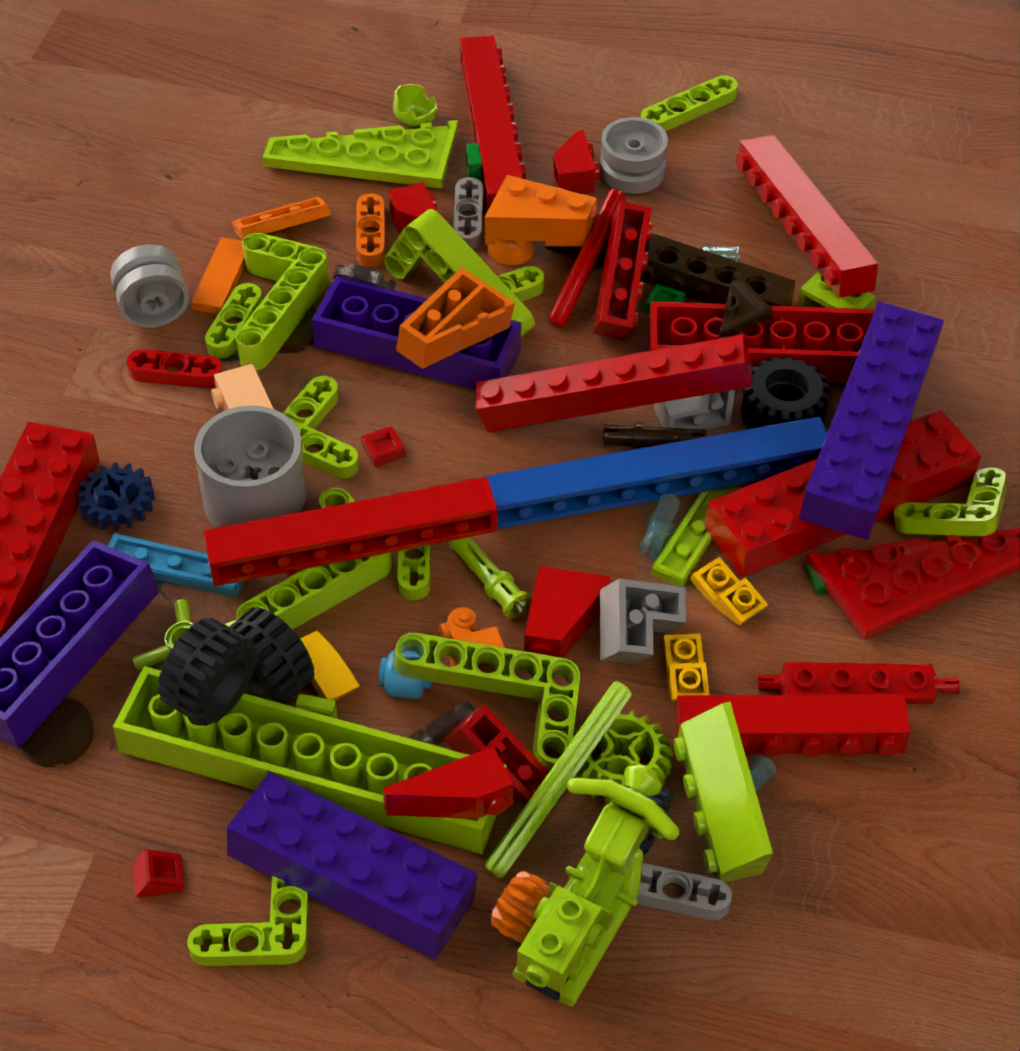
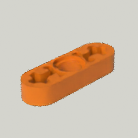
M372 193L360 196L356 203L357 260L365 267L379 266L385 259L384 199ZM368 208H374V215H368ZM375 227L379 229L378 231L373 233H367L363 231L365 228ZM368 245H374V252H368Z

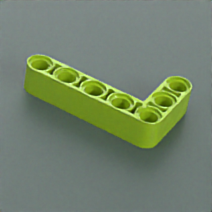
M428 209L406 226L385 256L384 262L387 270L397 279L405 278L422 263L426 262L445 283L462 267L515 303L511 320L522 323L521 338L535 326L534 317L525 305L451 225L433 209Z
M253 233L243 239L242 247L246 270L252 275L274 280L277 283L236 335L241 366L253 364L256 371L265 368L289 338L311 305L313 306L328 286L330 276L327 255L323 249L263 233Z
M330 488L321 493L319 508L356 501L344 489ZM391 552L303 569L240 605L237 610V620L251 608L260 607L282 619L293 630L386 577L392 569Z
M407 633L398 640L392 660L395 671L401 676L538 700L532 754L550 772L559 758L548 757L544 753L543 747L552 746L558 750L561 756L573 739L580 683V671L574 662L566 658L421 633ZM413 650L419 654L420 659L408 660L403 656L402 652ZM449 656L458 665L454 667L445 666L441 663L440 658ZM477 664H490L495 672L484 673L478 668ZM515 670H526L532 678L529 680L520 679L516 675ZM559 675L564 677L569 685H557L553 681L552 676ZM551 710L558 711L564 717V721H553L549 718L547 712Z

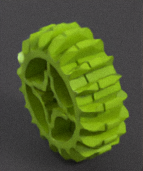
M634 709L628 715L621 714L620 712L596 746L601 750L600 759L594 762L590 755L574 778L612 780L626 787L624 779L625 769L630 765H640V755L646 752L650 758V762L646 766H649L657 773L663 787L666 777L671 772L670 762L672 761L673 754L671 747H669L668 734H661L659 723L650 725L648 714L639 719L636 717ZM579 725V727L576 730V734L582 727V725ZM590 795L592 797V800L599 797L597 795ZM604 796L606 805L610 804V798Z

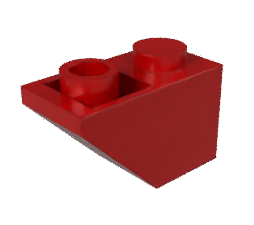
M577 130L554 153L553 179L556 188L580 194L595 193V180L600 179V168L598 161L593 162V144L591 141L587 142L584 130Z
M424 182L388 190L389 214L399 234L428 209L437 211L435 196L433 193H428Z

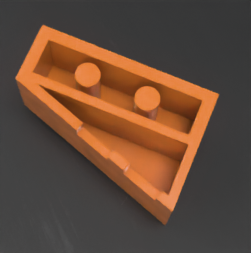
M507 175L485 215V245H495V240L515 241V245H525V241H545V246L583 247L596 220L597 198Z
M461 267L400 325L396 351L423 369L508 329L515 303Z

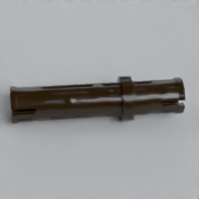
M635 423L634 426L604 424L603 446L633 447V449H641V447H652L707 437L705 436L707 432L706 429L642 426V423Z

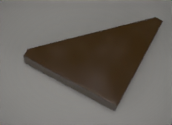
M738 273L733 274L719 338L731 337L772 318L773 309Z

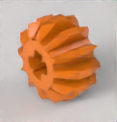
M524 870L517 873L516 877L511 879L509 885L504 888L501 897L497 900V905L492 911L491 925L506 938L523 943L536 921L534 914L540 901L544 896L550 898V885L535 874H530Z

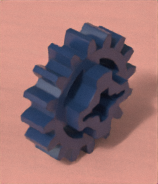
M114 462L112 469L109 470L101 465L99 466V474L96 475L89 472L87 474L89 482L81 481L79 483L81 491L77 492V499L82 517L87 516L90 525L99 521L101 530H105L108 525H113L114 530L119 531L120 524L124 523L129 528H132V520L136 518L144 521V511L152 512L153 510L152 501L155 500V494L150 476H144L142 468L133 472L132 464L130 463L124 469L119 468L117 462Z

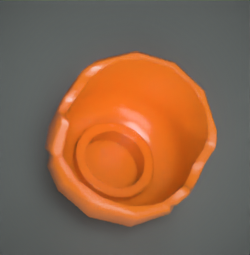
M495 240V245H487L488 256L499 264L509 266L522 264L533 256L534 241H525V245H515V241Z

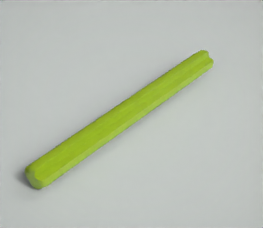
M618 681L611 684L485 862L484 867L489 873L501 879L509 871L566 790L567 782L575 777L630 699L632 693L626 685Z

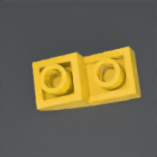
M720 556L693 573L690 578L693 585L715 608L739 626L768 606L767 602L745 577L739 581Z
M318 631L300 638L312 659L315 675L311 683L320 698L338 700L359 688L360 685L346 663Z
M701 633L664 635V656L672 702L677 701V695H709L706 662L703 660Z

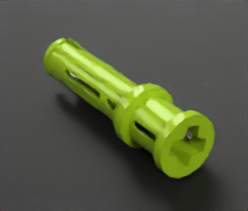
M471 537L449 541L450 547L455 550L485 584V594L490 599H495L502 606V613L507 619L517 618L526 612L530 607L532 597L526 591H521L514 584V577L509 572L500 571Z

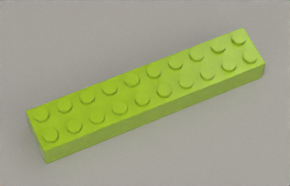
M146 666L143 667L113 725L118 750L121 753L256 790L270 771L380 826L479 854L484 852L497 816L488 814L478 819L387 816L384 810L383 788L469 756L468 754L245 693L232 710L218 722L212 723L209 726L200 725L161 701L160 694H158V681L161 670Z

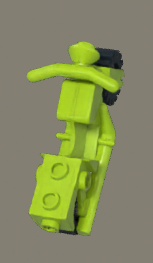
M630 765L625 769L624 779L626 787L612 780L571 778L567 782V789L570 793L607 796L611 802L603 808L584 845L586 853L577 868L566 867L565 871L569 876L566 886L562 888L550 883V898L544 896L535 911L534 919L536 921L517 951V966L512 975L517 980L527 984V986L570 1007L575 1005L631 907L638 904L637 897L640 891L643 856L653 846L656 837L659 839L665 837L667 840H675L679 836V828L667 815L670 810L669 805L672 802L673 793L662 787L657 773L646 765Z

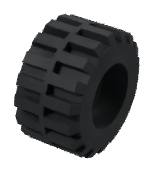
M785 356V359L773 357L769 362L766 360L759 362L758 367H752L753 387L744 388L741 405L743 423L747 424V429L820 417L823 423L829 398V384L825 383L826 377L824 374L818 373V368L814 365H806L807 361L799 359V361L792 360L793 357Z
M253 607L230 626V628L251 639L257 647L255 670L244 693L285 704L314 678V665L305 645L291 627L270 611L260 607Z
M204 618L198 623H194L178 639L164 662L158 681V694H160L161 701L200 725L209 726L212 723L218 722L238 703L251 681L257 662L256 645L251 639L215 618Z

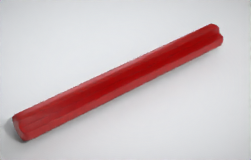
M616 189L609 191L549 315V323L558 328L565 327L609 236L612 215L619 202L626 201L624 192Z

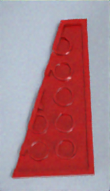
M1020 527L996 530L986 536L969 538L951 535L946 536L944 541L929 542L928 538L876 544L872 549L861 551L843 548L838 549L836 554L820 555L819 551L806 554L805 561L824 583L825 589L863 639H867L1019 571Z

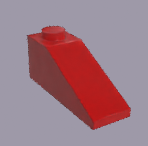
M485 704L467 714L444 739L453 751L468 755L494 746L502 763L507 765V772L514 784L513 798L526 806L549 773Z
M493 746L383 788L384 810L387 816L478 819L488 814H500L513 805L514 784Z

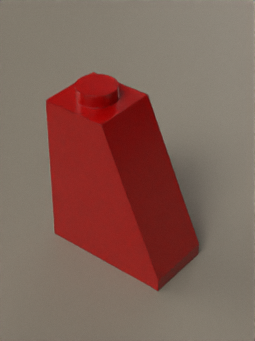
M539 566L524 635V651L564 658L600 614V589L610 584L611 576Z

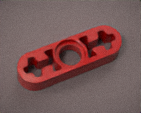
M138 349L131 352L127 357L129 376L138 382L213 388L216 387L214 374L222 372L221 361L211 355ZM172 365L184 367L179 372L167 371V368Z

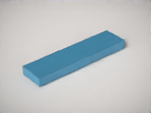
M116 533L113 534L108 544L111 548L148 562L155 580L234 598L238 597L244 581L214 587L208 557L205 553Z

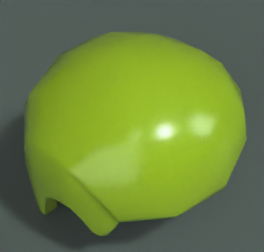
M406 84L399 86L394 91L393 113L401 123L418 128L420 123H431L437 116L438 107L435 96L429 99L425 94L423 86Z

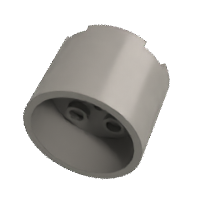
M255 405L239 406L215 415L203 425L195 439L194 455L204 513L213 527L230 526L251 522L256 519H267L302 511L307 497L300 432L290 418L268 407Z

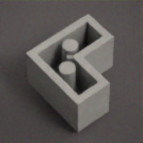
M735 390L655 403L654 410L662 427L707 430L730 425Z
M618 579L600 589V661L634 665L652 656L653 632L667 633L686 623L685 587Z

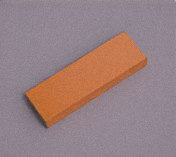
M318 196L240 218L232 223L234 232L243 241L247 235L253 233H271L331 216L329 205Z
M220 238L192 298V310L219 314L236 287L245 267L241 240Z

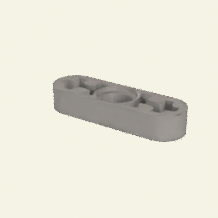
M466 177L460 179L455 185L454 230L472 249H475L482 241L483 184L476 178ZM466 192H472V198H466ZM463 211H474L476 214L464 216L461 213ZM465 228H471L470 235H465Z
M643 863L640 891L637 900L640 905L708 920H719L725 917L730 910L732 892L730 887L719 879ZM652 880H657L655 893L650 892ZM675 883L684 889L685 894L680 898H670L664 894L662 889L667 884ZM692 888L697 889L695 902L690 901ZM710 894L718 895L716 905L708 904Z

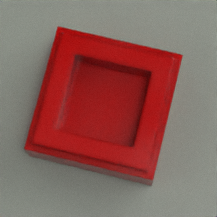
M392 426L361 436V445L374 467L406 457V449Z

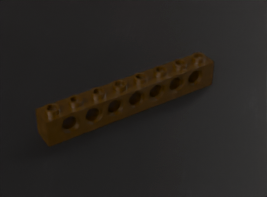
M652 233L649 242H646L645 252H648V260L645 270L641 271V282L653 286L656 283L686 293V297L702 303L726 304L733 274L738 273L769 306H791L795 280ZM608 238L595 266L604 268ZM545 246V249L577 259L582 247Z

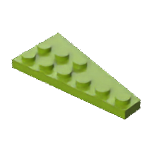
M458 120L448 121V126L432 127V123H420V128L404 129L400 125L356 129L354 134L338 136L337 131L326 132V137L310 138L306 134L271 137L262 157L263 167L413 185L424 182L426 187L442 189L458 132Z

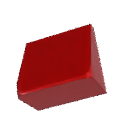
M144 849L133 863L135 896L148 897L181 892L184 889L181 854Z

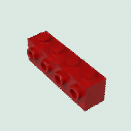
M620 201L612 215L592 334L624 340L630 330L634 331L636 328L639 314L635 311L636 301L640 300L643 291V282L640 281L641 271L645 270L648 260V252H645L646 242H649L653 230V223L650 222L651 207Z

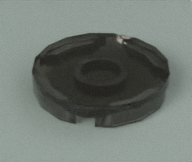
M341 263L336 266L333 279L336 276H341L392 290H397L398 287L393 279H390L389 283L384 281V275L381 272L356 264H347L346 269H343L344 265Z

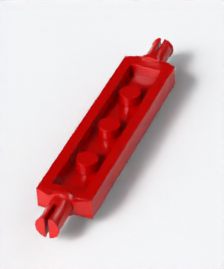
M784 662L780 675L758 674L757 690H780V695L905 694L906 704L933 705L937 693L959 694L960 679L937 678L933 664Z

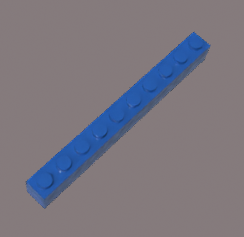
M814 417L484 477L488 478L498 509V530L756 483L817 459L827 432L821 418Z

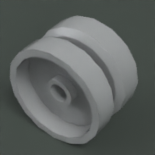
M639 117L621 118L608 124L603 130L601 138L600 176L603 182L612 189L631 194L649 192L658 187L665 177L668 136L665 130L656 122Z
M153 244L135 246L123 252L113 262L110 271L111 282L119 312L128 323L137 327L147 328L163 326L176 320L186 310L190 300L188 287L183 277L180 261L172 250Z

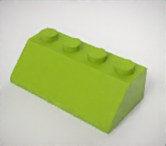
M726 702L682 723L679 728L678 738L673 739L677 760H684L687 774L683 775L687 797H694L697 812H693V820L698 836L704 835L708 848L703 850L707 872L709 874L714 873L716 879L730 882L763 874L773 855L732 705L731 702Z

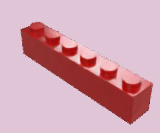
M905 694L677 695L675 711L676 738H678L679 728L682 723L722 703L731 702L745 754H766L768 756H780L782 754H804L807 756L843 754L854 756L859 753H880L881 755L890 756L897 753H905L911 733Z

